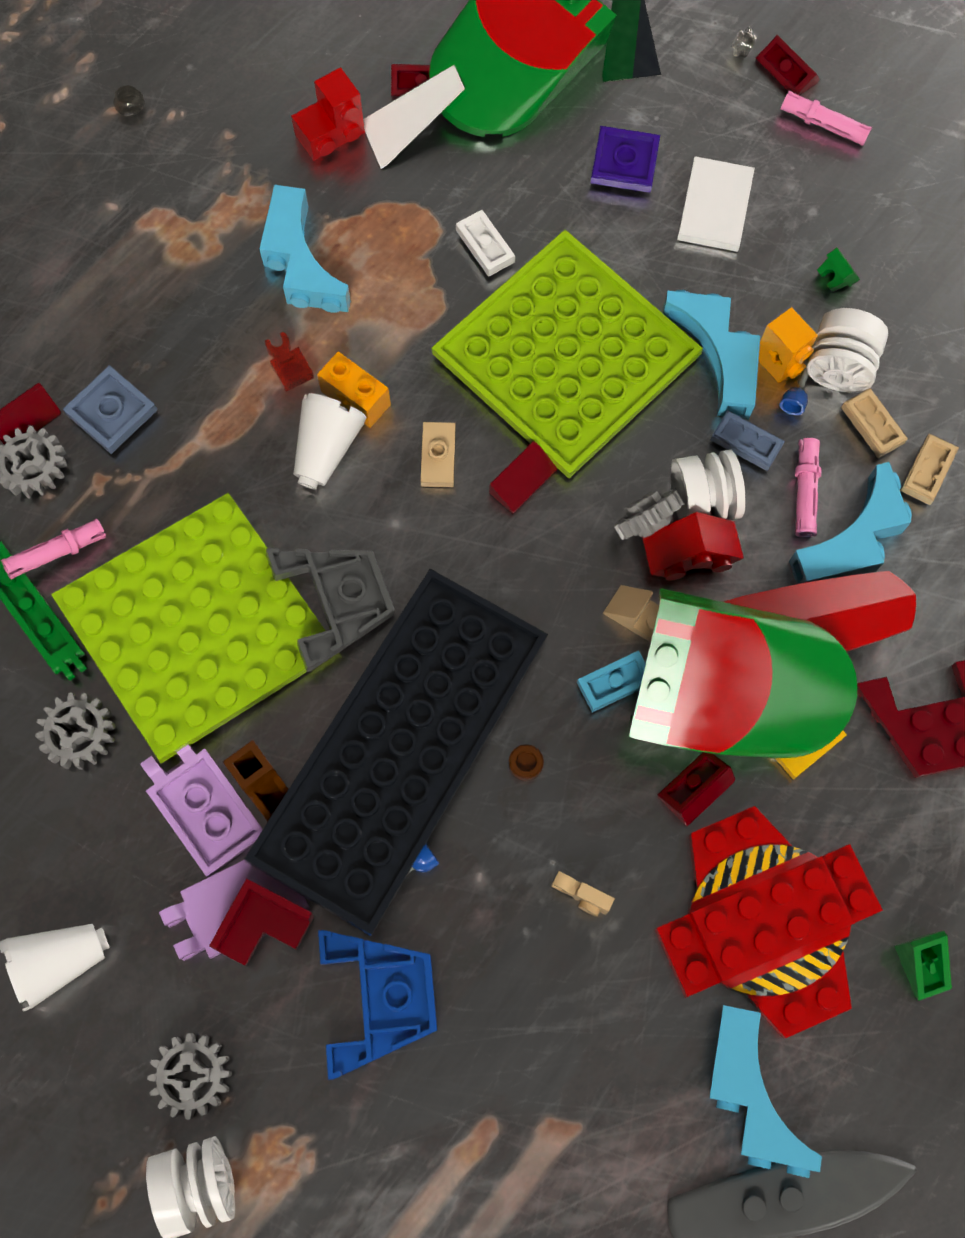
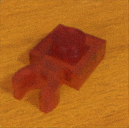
M281 332L280 336L283 342L281 346H273L269 339L265 340L268 354L274 358L270 360L271 367L285 392L314 379V375L299 347L291 350L288 335Z

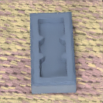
M727 410L710 439L727 450L732 449L738 456L766 471L769 470L785 442Z

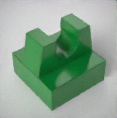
M837 247L827 254L828 258L817 269L822 277L832 272L835 273L834 279L827 284L832 292L847 285L851 287L860 280L850 263Z

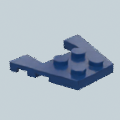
M326 930L318 931L321 965L359 961L365 1040L326 1044L328 1080L336 1079L438 1031L430 954Z

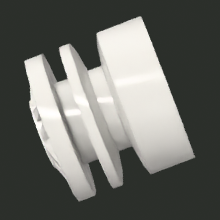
M840 308L825 313L817 331L818 336L813 346L814 351L806 366L809 376L820 385L839 392L854 393L871 388L875 382L876 371L880 365L879 358L883 354L887 342L888 327L878 317L859 309Z
M732 449L720 451L719 455L715 452L707 453L704 467L697 455L672 460L670 471L671 489L676 488L685 503L676 511L679 520L694 512L710 515V511H712L713 516L727 519V517L730 519L743 517L745 512L744 479L739 461Z
M216 1136L203 1140L202 1148L197 1142L189 1144L186 1152L187 1164H185L181 1153L177 1149L148 1157L146 1164L148 1197L161 1237L177 1238L192 1233L195 1230L196 1212L206 1228L215 1224L216 1215L222 1223L234 1218L235 1188L232 1170Z

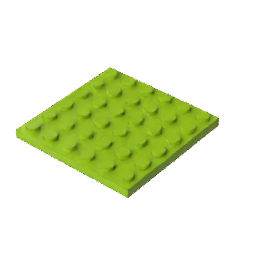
M567 230L562 231L431 348L432 354L521 436L530 444L535 441L555 466L569 479L690 366L703 351V348Z
M229 493L51 594L160 764L176 755V752L185 746L192 745L307 673L297 646V639L326 631L289 578L278 581L274 580L266 557L267 546Z

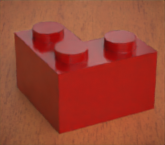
M341 67L314 81L317 96L316 103L291 115L295 136L313 161L321 156L329 155L334 149L347 142L355 141L360 135L365 133L360 93Z
M694 512L677 520L646 538L642 537L651 575L662 576L666 580L683 578L686 575L685 572L693 568L712 569L715 573L724 572L731 569L733 563L744 559L735 521L699 512Z

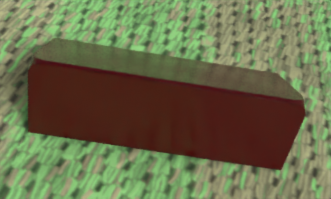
M778 35L756 57V60L787 91L790 90L799 96L820 81L817 73Z
M391 64V96H403L428 81L430 65Z
M40 382L0 409V441L4 445L6 442L3 436L8 435L14 438L16 436L15 429L19 428L24 434L27 433L28 427L32 426L37 432L61 414L60 409Z
M533 441L490 483L489 493L514 514L558 468L544 450Z
M702 752L657 796L682 823L688 826L735 782V776L731 767L716 755Z

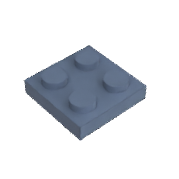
M110 365L63 408V411L71 420L110 454L158 410L151 400Z

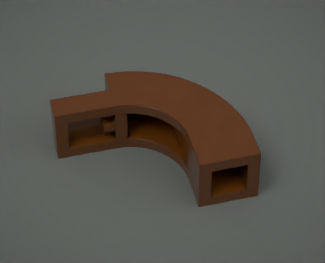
M252 740L225 759L223 763L268 822L289 789Z

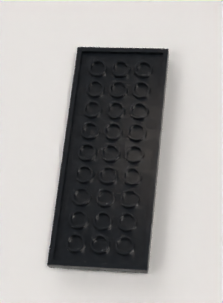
M429 569L244 858L245 862L369 936H372L544 644L548 634L438 572Z

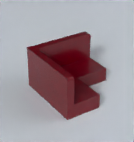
M246 878L209 947L247 966L264 933L297 950L314 916L310 911Z

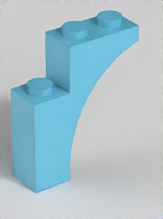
M274 185L259 248L264 267H269L276 271L287 270L283 284L287 304H292L298 308H322L331 313L339 311L349 312L351 300L348 285L325 271L314 259L305 242V223L309 208L305 189Z
M668 290L663 306V314L698 342L714 370L718 388L717 416L724 417L727 410L743 419L749 420L756 401L760 335H752L746 331L728 332L731 298L722 297L714 293L704 295L690 293L686 290Z
M889 462L876 465L869 475L867 494L862 511L851 526L830 540L795 551L789 563L796 584L877 572L883 565L885 552L881 542L877 540L902 534L911 523L912 518L910 506L907 502H904L900 492L899 476L896 472L892 471Z
M723 1005L710 1098L717 1100L716 1108L739 1113L740 1105L747 1106L741 1146V1155L748 1156L747 1164L771 1169V1162L787 1165L786 1173L810 1178V1171L820 1172L822 1156L808 1148L786 1127L774 1109L763 1083L758 1059V1034L761 1013Z

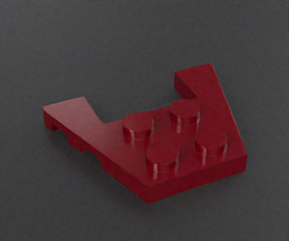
M965 660L951 665L961 698L898 711L887 677L857 683L858 696L863 697L872 710L870 712L877 723H881L891 738V744L915 778L965 768Z

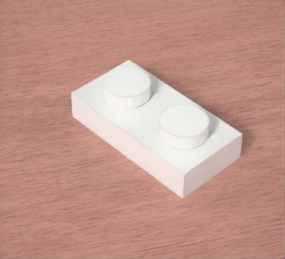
M483 210L456 223L457 233L488 277L515 263L514 253Z

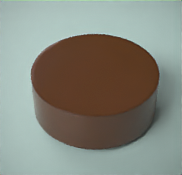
M529 744L520 745L510 754V772L519 780H533L540 775L543 769V755L535 746Z

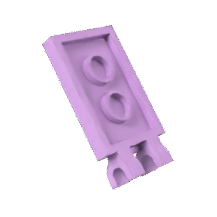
M185 746L176 752L182 761L167 772L164 771L156 758L154 759L153 756H150L140 764L154 783L146 792L206 877L213 875L255 843L263 828L206 749L196 754L191 746Z
M243 860L180 891L184 902L170 906L160 911L159 914L164 925H168L169 928L186 919L194 937L173 945L179 959L185 961L206 950L211 959L221 954L209 947L246 878L306 910L310 909L304 896Z

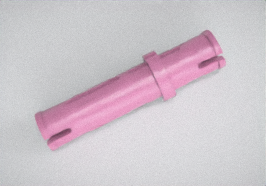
M790 90L788 91L780 110L804 119V123L808 125L813 123L850 139L861 146L864 145L872 129L871 126L820 105L821 101L816 99L811 101Z
M803 438V440L800 439L798 441L799 461L798 466L795 468V477H797L798 483L795 535L810 538L817 535L818 480L822 476V469L819 467L820 440L816 438Z
M96 518L78 528L62 530L61 535L16 555L4 558L1 562L8 577L12 580L23 573L69 553L73 556L79 553V549L105 539L106 535L102 525Z

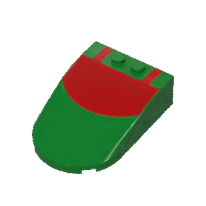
M469 0L435 48L430 62L429 79L454 65L465 88L441 114L457 128L481 137H485V134H502V137L523 130L538 117L606 45L617 15L600 0Z
M660 588L659 609L634 715H630L629 737L661 745L719 755L765 758H796L805 756L828 745L848 724L857 700L856 672L848 653L840 642L827 630L812 622Z

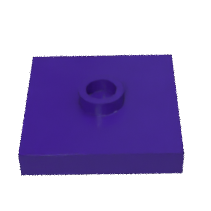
M600 126L591 184L651 193L660 135Z

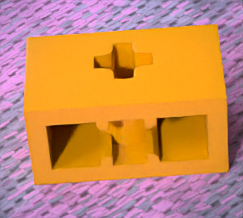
M791 307L766 326L760 340L759 363L778 383H781L787 377L793 379L805 369L806 365L804 362L813 353L814 349L812 346L818 335Z
M339 351L317 374L321 392L329 398L340 401V405L346 408L348 412L352 406L364 413L367 417L364 424L369 428L391 406L389 388Z

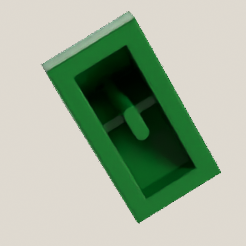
M945 931L927 934L894 946L918 1001L952 989L948 935Z

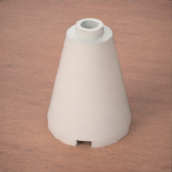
M308 393V396L304 395L293 473L299 478L298 484L315 490L318 485L325 486L363 427L367 418L364 413L352 406L348 412L346 408L340 405V401L314 393Z
M93 924L11 937L0 941V951L5 954L7 959L5 966L16 997L22 1005L23 1012L32 1009L105 958L103 951L110 948L103 928L95 930Z

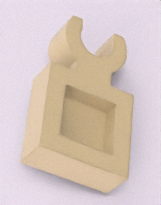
M558 871L551 886L574 897L573 899L580 902L578 908L598 917L599 912L606 915L615 898L583 882L580 883Z

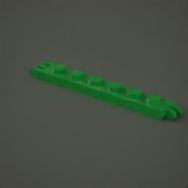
M0 540V600L53 672L57 675L62 671L68 680L71 681L76 677L69 668L71 664L74 663L81 673L87 669L80 659L85 655L84 651L26 573L12 580L8 577L1 560L12 556V554Z

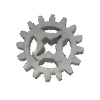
M29 426L27 433L24 434L19 428L15 429L16 436L14 438L4 435L3 438L6 444L4 446L0 445V484L5 489L9 488L15 496H18L22 491L27 498H31L34 490H37L43 496L44 487L47 485L55 489L56 485L53 480L55 478H64L59 468L68 466L63 457L66 455V451L62 445H59L60 442L54 434L50 436L44 428L37 434L32 426ZM47 449L49 450V453H50V461H47V460H46V458H47V456H48V454H47V452H46ZM10 463H13V466L11 468V471L13 472L12 475L10 473Z
M676 488L664 494H659L658 491H651L624 508L626 516L617 520L618 522L613 525L621 540L638 534L640 537L646 538L673 522V512L679 510L685 503Z
M72 692L68 693L66 702H63L58 697L55 698L57 707L51 709L45 706L43 710L48 714L47 719L37 720V723L44 727L43 731L35 734L37 739L45 741L39 747L40 751L45 754L50 753L48 760L54 764L60 761V766L65 769H69L72 762L78 769L84 768L85 760L94 765L97 764L95 755L98 752L107 755L108 751L103 747L105 742L113 743L115 740L108 734V731L116 728L112 721L107 720L112 715L111 711L107 708L102 709L103 703L97 698L91 702V697L87 693H83L79 700ZM90 713H93V715L95 716L98 728H94L91 725L92 717L90 716ZM79 727H81V728L84 729L86 732H82V731H80V732H74V733L71 735V734L68 733L66 730H70V731H72V729L78 730ZM54 734H58L61 739L59 743L61 750L55 742Z
M187 1033L185 1043L179 1037L171 1038L173 1048L161 1046L159 1051L163 1058L153 1059L150 1062L152 1066L157 1068L156 1074L147 1076V1080L157 1084V1087L149 1092L150 1096L161 1095L162 1099L157 1107L164 1109L169 1105L172 1106L170 1116L173 1118L177 1117L184 1110L185 1119H192L196 1108L199 1114L204 1116L208 1114V1103L215 1107L221 1104L217 1096L218 1092L225 1093L230 1089L222 1083L223 1078L232 1076V1071L223 1070V1064L227 1063L230 1058L229 1056L219 1057L217 1053L222 1045L215 1043L209 1047V1036L202 1035L198 1043L194 1033ZM199 1051L209 1058L213 1068H208L200 1060ZM182 1052L177 1065L172 1070H167L172 1059ZM191 1069V1071L197 1072V1074L204 1073L205 1077H199L197 1080L189 1082V1080H183V1078H175V1075L183 1074V1072ZM207 1082H213L209 1092L198 1100L202 1087ZM167 1084H172L177 1089L179 1099L173 1096Z

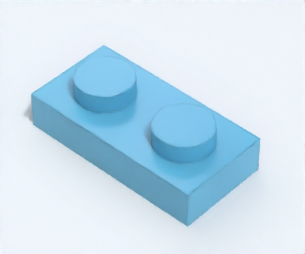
M639 651L577 680V684L592 713L639 691L646 664Z

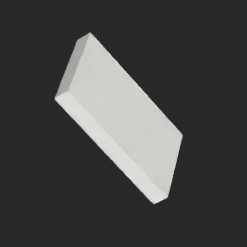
M695 156L677 240L738 252L755 168Z

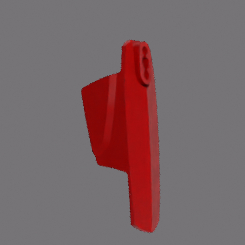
M890 571L856 574L800 583L723 601L812 622L832 634L846 652L909 631L913 626L916 613V593L903 580Z

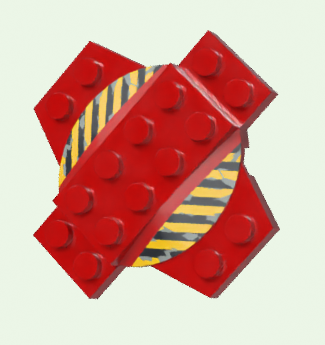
M756 806L690 833L692 865L697 890L689 904L687 915L655 929L685 998L718 983L727 989L744 993L751 1000L752 1005L782 1038L793 1036L852 1009L843 950L850 935L851 925L883 911L851 845L848 844L817 857L808 851L793 847Z

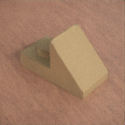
M621 585L603 614L651 642L659 605L651 601L653 592Z

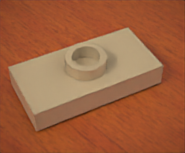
M871 388L843 403L842 410L877 458L905 444L908 440Z
M423 422L421 487H454L456 423Z
M929 433L900 491L931 505L959 447Z

